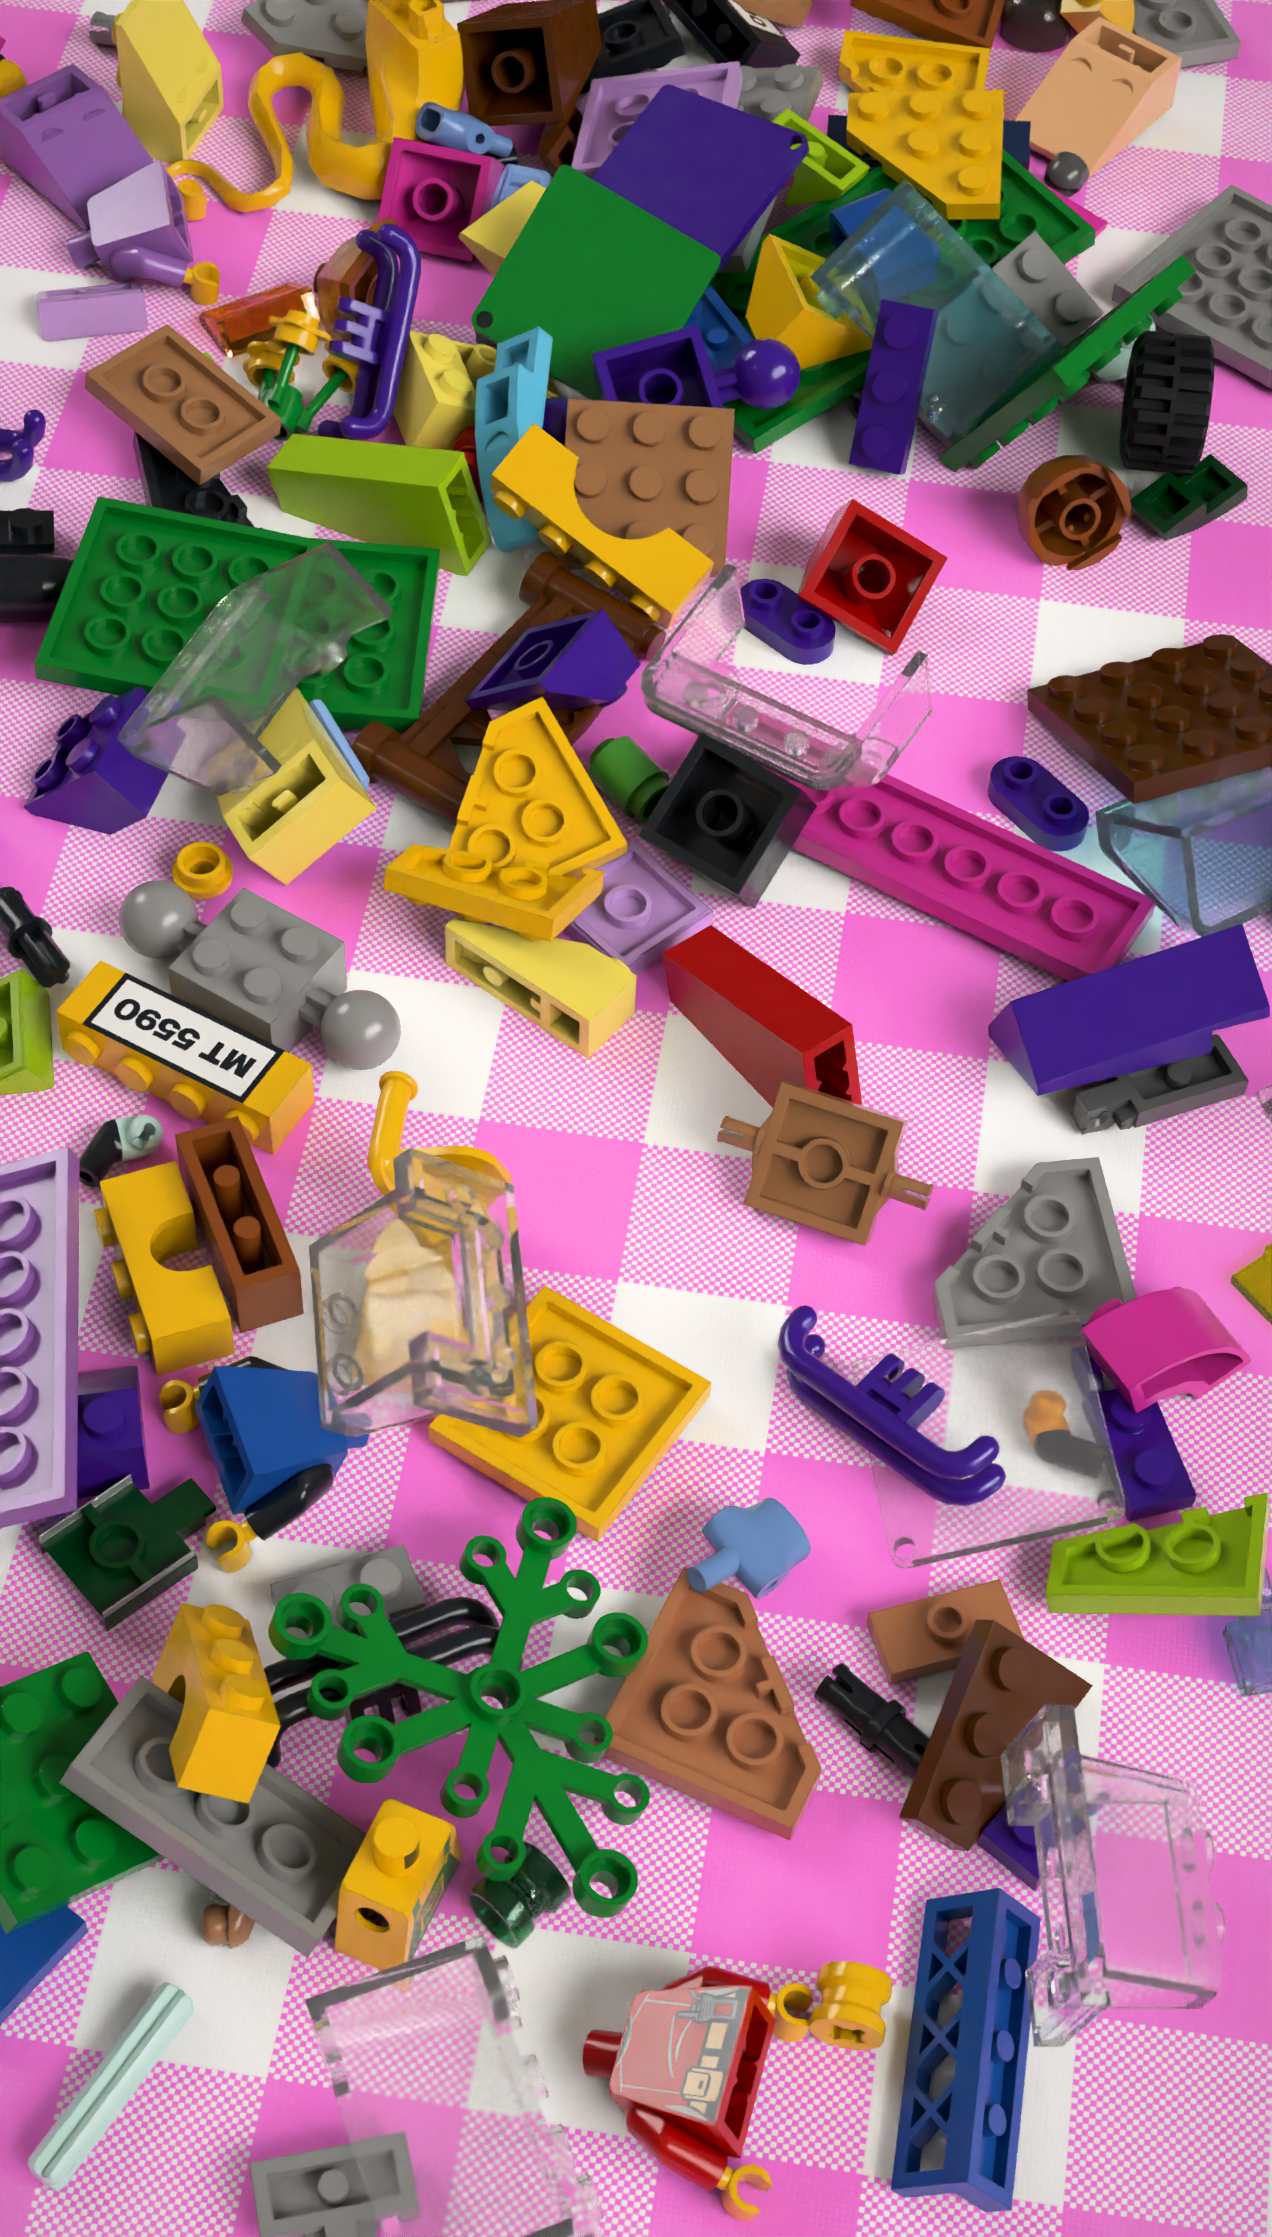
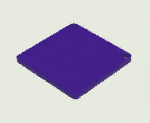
M667 84L658 91L591 179L716 252L721 258L718 273L808 154L809 145L806 136L800 132ZM795 144H802L796 149H790Z

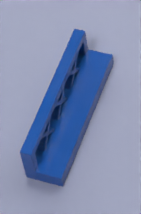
M1001 1888L926 1900L891 2190L903 2198L956 2193L986 2213L1012 2210L1041 1918ZM972 1917L970 1936L951 1956L946 1951L949 1921ZM959 1983L964 1989L962 2007L943 2028L937 2021L939 2003ZM950 2055L955 2061L954 2079L934 2101L929 2094L931 2075ZM941 2129L947 2136L943 2169L920 2171L922 2149Z

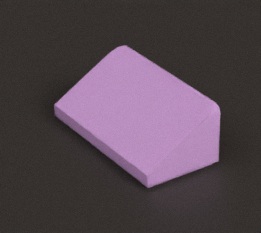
M138 281L39 291L36 294L41 334L45 341L141 332L147 330L148 327L144 291L141 283Z

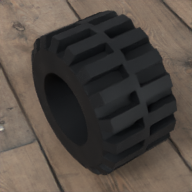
M1146 330L1135 340L1127 370L1120 426V456L1125 469L1165 473L1170 471L1175 474L1191 475L1199 464L1208 430L1214 384V350L1208 336Z

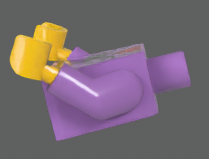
M159 159L133 174L125 175L119 182L89 199L87 209L90 230L66 240L69 254L77 268L82 269L101 260L117 282L124 283L137 278H148L180 287L182 283L191 284L190 295L197 303L212 305L218 301L220 272L216 265L211 262H200L193 269L187 267L188 263L194 261L187 220L203 219L207 208V198L202 194V187L196 180L184 179L180 181L177 187Z

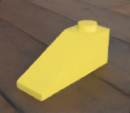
M452 919L445 925V959L447 966L587 1059L635 1014L637 975L632 973L621 960L615 957H607L589 944L554 938L551 942L547 940H529L521 937L515 930Z

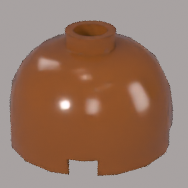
M1063 455L1042 463L1029 474L1020 489L1016 518L1021 536L1043 563L1050 566L1052 564L1055 566L1067 564L1066 568L1068 570H1081L1099 563L1117 548L1123 538L1119 531L1123 526L1124 518L1126 517L1130 520L1132 507L1128 489L1109 467L1085 455Z

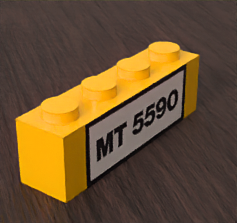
M101 960L56 1011L62 1049L73 1060L85 1066L94 1065L118 1077L131 1090L136 1092L146 1091L170 1103L176 1111L191 1119L200 1118L213 1124L238 1116L249 1145H254L272 1155L315 1102L312 1064Z

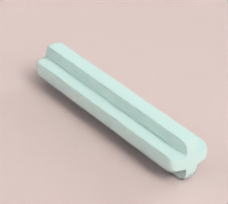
M164 1982L156 1988L28 2158L27 2165L30 2169L29 2171L38 2181L56 2191L63 2189L194 2014L193 2000L183 1990L169 1982Z

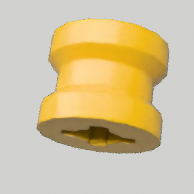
M836 1961L822 1965L819 1969L816 1983L819 1992L822 1994L821 2004L815 2007L811 2013L809 2023L811 2034L823 2042L845 2049L870 2050L880 2047L884 2042L886 2033L885 2021L881 2018V2009L891 1999L893 1989L891 1977L875 1967L858 1962Z

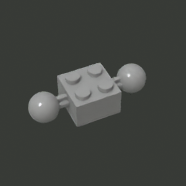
M153 880L142 883L132 889L122 902L119 912L120 931L125 942L135 952L152 959H166L181 953L168 967L171 995L288 1053L293 1050L313 1026L320 1028L321 1040L329 1056L341 1066L353 1070H369L385 1063L397 1049L401 1037V1024L393 1005L382 995L369 990H352L343 993L347 989L345 942L243 887L208 926L198 921L197 908L191 896L183 888L169 881Z

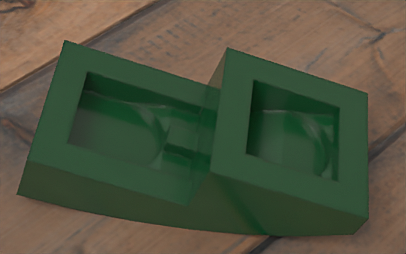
M1209 454L1199 462L1191 475L1182 474L1177 478L1170 471L1165 473L1130 499L1131 511L1164 540H1168L1199 529L1232 510L1247 499L1248 485L1212 454Z

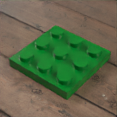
M89 1651L0 1687V1924L6 1934L165 1859L164 1856L59 1783L71 1763L119 1704Z

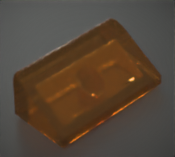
M287 282L204 311L198 316L201 326L219 350L229 358L247 353V346L253 341L274 342L273 337L277 327L268 323L270 316L284 318L287 316L288 310L307 311L309 315L321 322L312 288L294 282Z

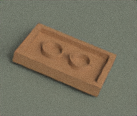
M168 324L86 373L85 389L198 485L208 481L280 434L281 418Z

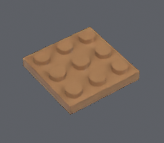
M568 399L565 447L579 457L574 491L578 505L585 517L601 531L622 539L647 538L667 528H671L714 562L710 577L724 578L735 409ZM566 552L565 555H557L570 564V569H582L584 567V564L569 552Z

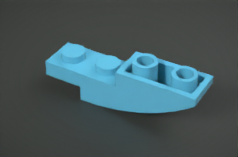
M540 327L498 343L494 373L477 379L475 401L477 465L488 522L496 548L503 553L541 540L538 536L540 531L523 517L517 521L506 515L494 503L493 497L495 495L490 492L492 473L533 423L541 429L543 428L553 337Z

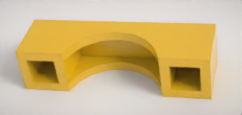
M533 423L491 475L490 492L495 495L493 497L494 503L512 519L519 521L523 517L540 530L538 532L539 538L551 550L560 555H565L566 552H569L583 563L584 567L582 569L584 573L595 584L605 590L614 587L629 599L627 603L629 606L669 629L707 582L714 562L671 528H667L647 538L622 539L611 536L595 527L581 511L575 496L574 481L579 457Z

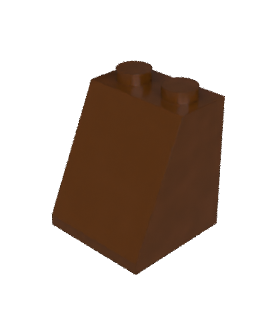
M543 0L507 3L458 22L457 30L460 33L469 115L474 116L488 126L562 122L568 120L602 49L596 0Z

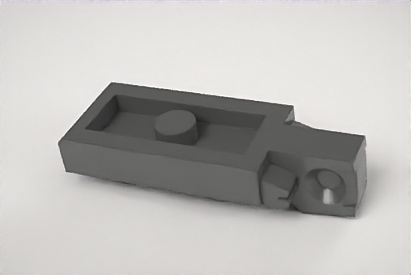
M1214 1034L1212 1035V1053L1096 1081V1085L1093 1088L1077 1092L1071 1117L1082 1135L1109 1129L1115 1123L1120 1130L1130 1129L1132 1126L1137 1128L1244 1095L1249 1080L1221 1037Z

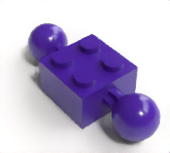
M698 324L592 354L594 380L601 401L724 408L723 403L741 399L753 408L771 410L786 404L795 395L801 379L800 364L795 353L783 342L769 338L757 339L748 343L738 352L732 367L713 372ZM558 397L547 398L542 429L565 446L568 400Z

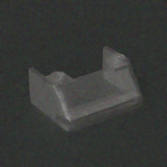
M328 541L243 582L229 592L212 610L120 730L117 740L134 758L215 795L221 796L229 792L234 796L239 795L254 782L276 774L282 766L257 739L300 680L316 671L325 675L334 670L347 656L348 650L344 646L351 636L387 620L393 613V610L332 542Z
M728 563L645 667L640 679L644 703L652 713L697 735L703 732L753 762L807 788L820 791L865 788L881 781L933 712L928 655L917 650L859 730L852 734L844 733L741 684L738 674L731 667L718 661L746 625L737 567Z

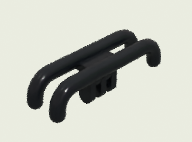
M463 1596L441 1600L388 1620L407 1653L443 1666H448L479 1654L491 1657L500 1630V1625L493 1610L478 1599ZM464 1625L469 1627L408 1650L404 1646L453 1626ZM316 1654L307 1659H283L264 1667V1672L271 1695L273 1696L280 1691L314 1679L323 1670L337 1669L341 1671L351 1666ZM522 1658L518 1668V1672H520L522 1669ZM396 1682L354 1699L348 1712L344 1715L346 1723L348 1725L355 1718L364 1716V1709L372 1707L374 1716L382 1717L391 1724L395 1723L391 1699L398 1697L400 1707L406 1717L421 1713L418 1690ZM310 1687L289 1694L274 1703L281 1727L266 1761L272 1768H276L281 1762L280 1740L283 1734L296 1723L315 1716L309 1710L306 1700ZM322 1688L319 1690L321 1696L327 1701L339 1702L343 1700L340 1693L335 1689Z

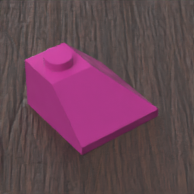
M394 137L377 223L386 217L396 220V226L409 233L417 244L419 252L474 263L476 256L460 240L458 235L489 212L505 165L493 157Z

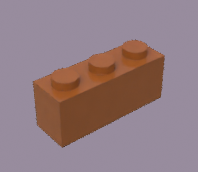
M236 1116L175 1134L180 1174L240 1334L304 1314L300 1269L239 1117Z

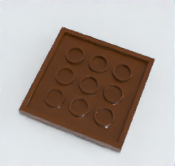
M1211 635L1205 638L1203 643L1180 649H1159L1150 657L1131 662H1110L1094 672L1079 676H1057L1052 678L1048 684L1027 689L1028 710L1133 804L1272 766V665L1233 635Z

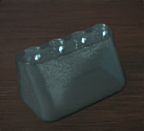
M1272 766L1133 804L1126 798L1095 811L1099 845L1104 855L1183 932L1203 937L1243 924L1272 910Z

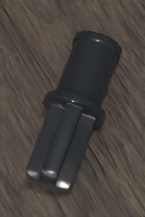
M11 886L0 888V930L6 937V949L13 957L23 960L43 987L51 988L56 983L64 984L70 977L68 973L70 961L53 940L51 925L44 918L38 917L33 913L19 890L16 891Z

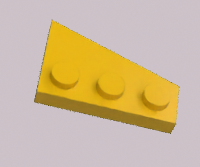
M413 844L385 867L383 890L406 896L408 901L417 905H435L460 913L463 918L471 922H489L515 930L521 937L529 940H547L551 942L602 893L604 871L583 868L581 879L548 874L550 863L529 860L526 861L524 867L500 868L493 867L491 859L486 854Z

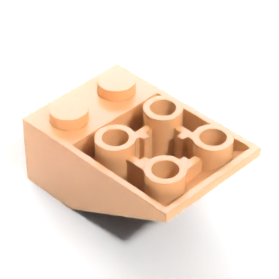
M1098 17L1069 42L1015 121H1031L1029 147L1032 151L1038 152L1050 159H1053L1060 152L1074 153L1087 165L1089 179L1172 108L1182 57L1102 17Z

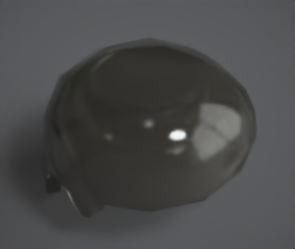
M1005 0L1001 13L1000 36L1004 41L1018 49L1030 52H1051L1064 47L1068 43L1072 26L1060 14L1062 0Z

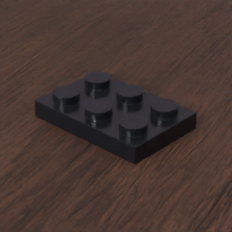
M632 0L598 14L602 49L580 95L590 91L592 79L631 75L647 69H659L668 65L672 59L686 54L681 36L660 0Z

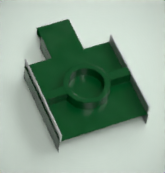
M129 1474L40 1534L38 1538L42 1554L45 1552L49 1553L104 1619L106 1630L109 1631L198 1569L196 1550L191 1551L184 1540L206 1526L205 1518L216 1511V1505L192 1478L151 1504L134 1485L131 1474Z

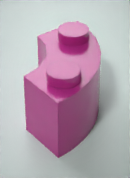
M1180 1286L1152 1292L1124 1304L1120 1299L1110 1300L1096 1309L1090 1316L1088 1325L1081 1328L1089 1355L1136 1414L1155 1402L1175 1394L1191 1393L1196 1399H1199L1252 1362L1250 1356L1202 1297L1193 1290Z

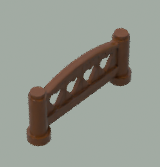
M545 551L532 562L522 580L519 598L522 602L531 606L522 617L402 736L384 723L375 720L359 733L351 749L370 778L369 784L380 781L456 827L457 816L470 777L473 774L464 770L452 744L482 747L489 722L492 721L487 710H471L465 700L526 629L603 609L638 660L643 658L646 661H651L657 656L664 644L666 632L659 628L657 621L570 572V564L549 551ZM595 704L573 710H551L570 745L573 746L596 720L604 707H599Z

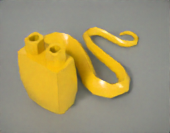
M368 0L365 41L375 139L367 146H350L343 143L341 128L346 96L341 84L331 67L300 52L274 56L255 73L249 86L248 109L274 165V183L265 190L248 194L239 191L210 164L193 159L176 160L166 170L172 179L180 174H194L203 177L225 203L234 210L248 213L273 207L291 192L294 163L286 137L271 102L273 94L283 87L301 86L310 91L312 96L306 128L308 163L312 171L328 188L363 200H381L393 138L398 137L431 144L421 139L415 130L416 119L423 104L432 101L446 108L461 111L465 86L460 33L444 18V4L440 0Z

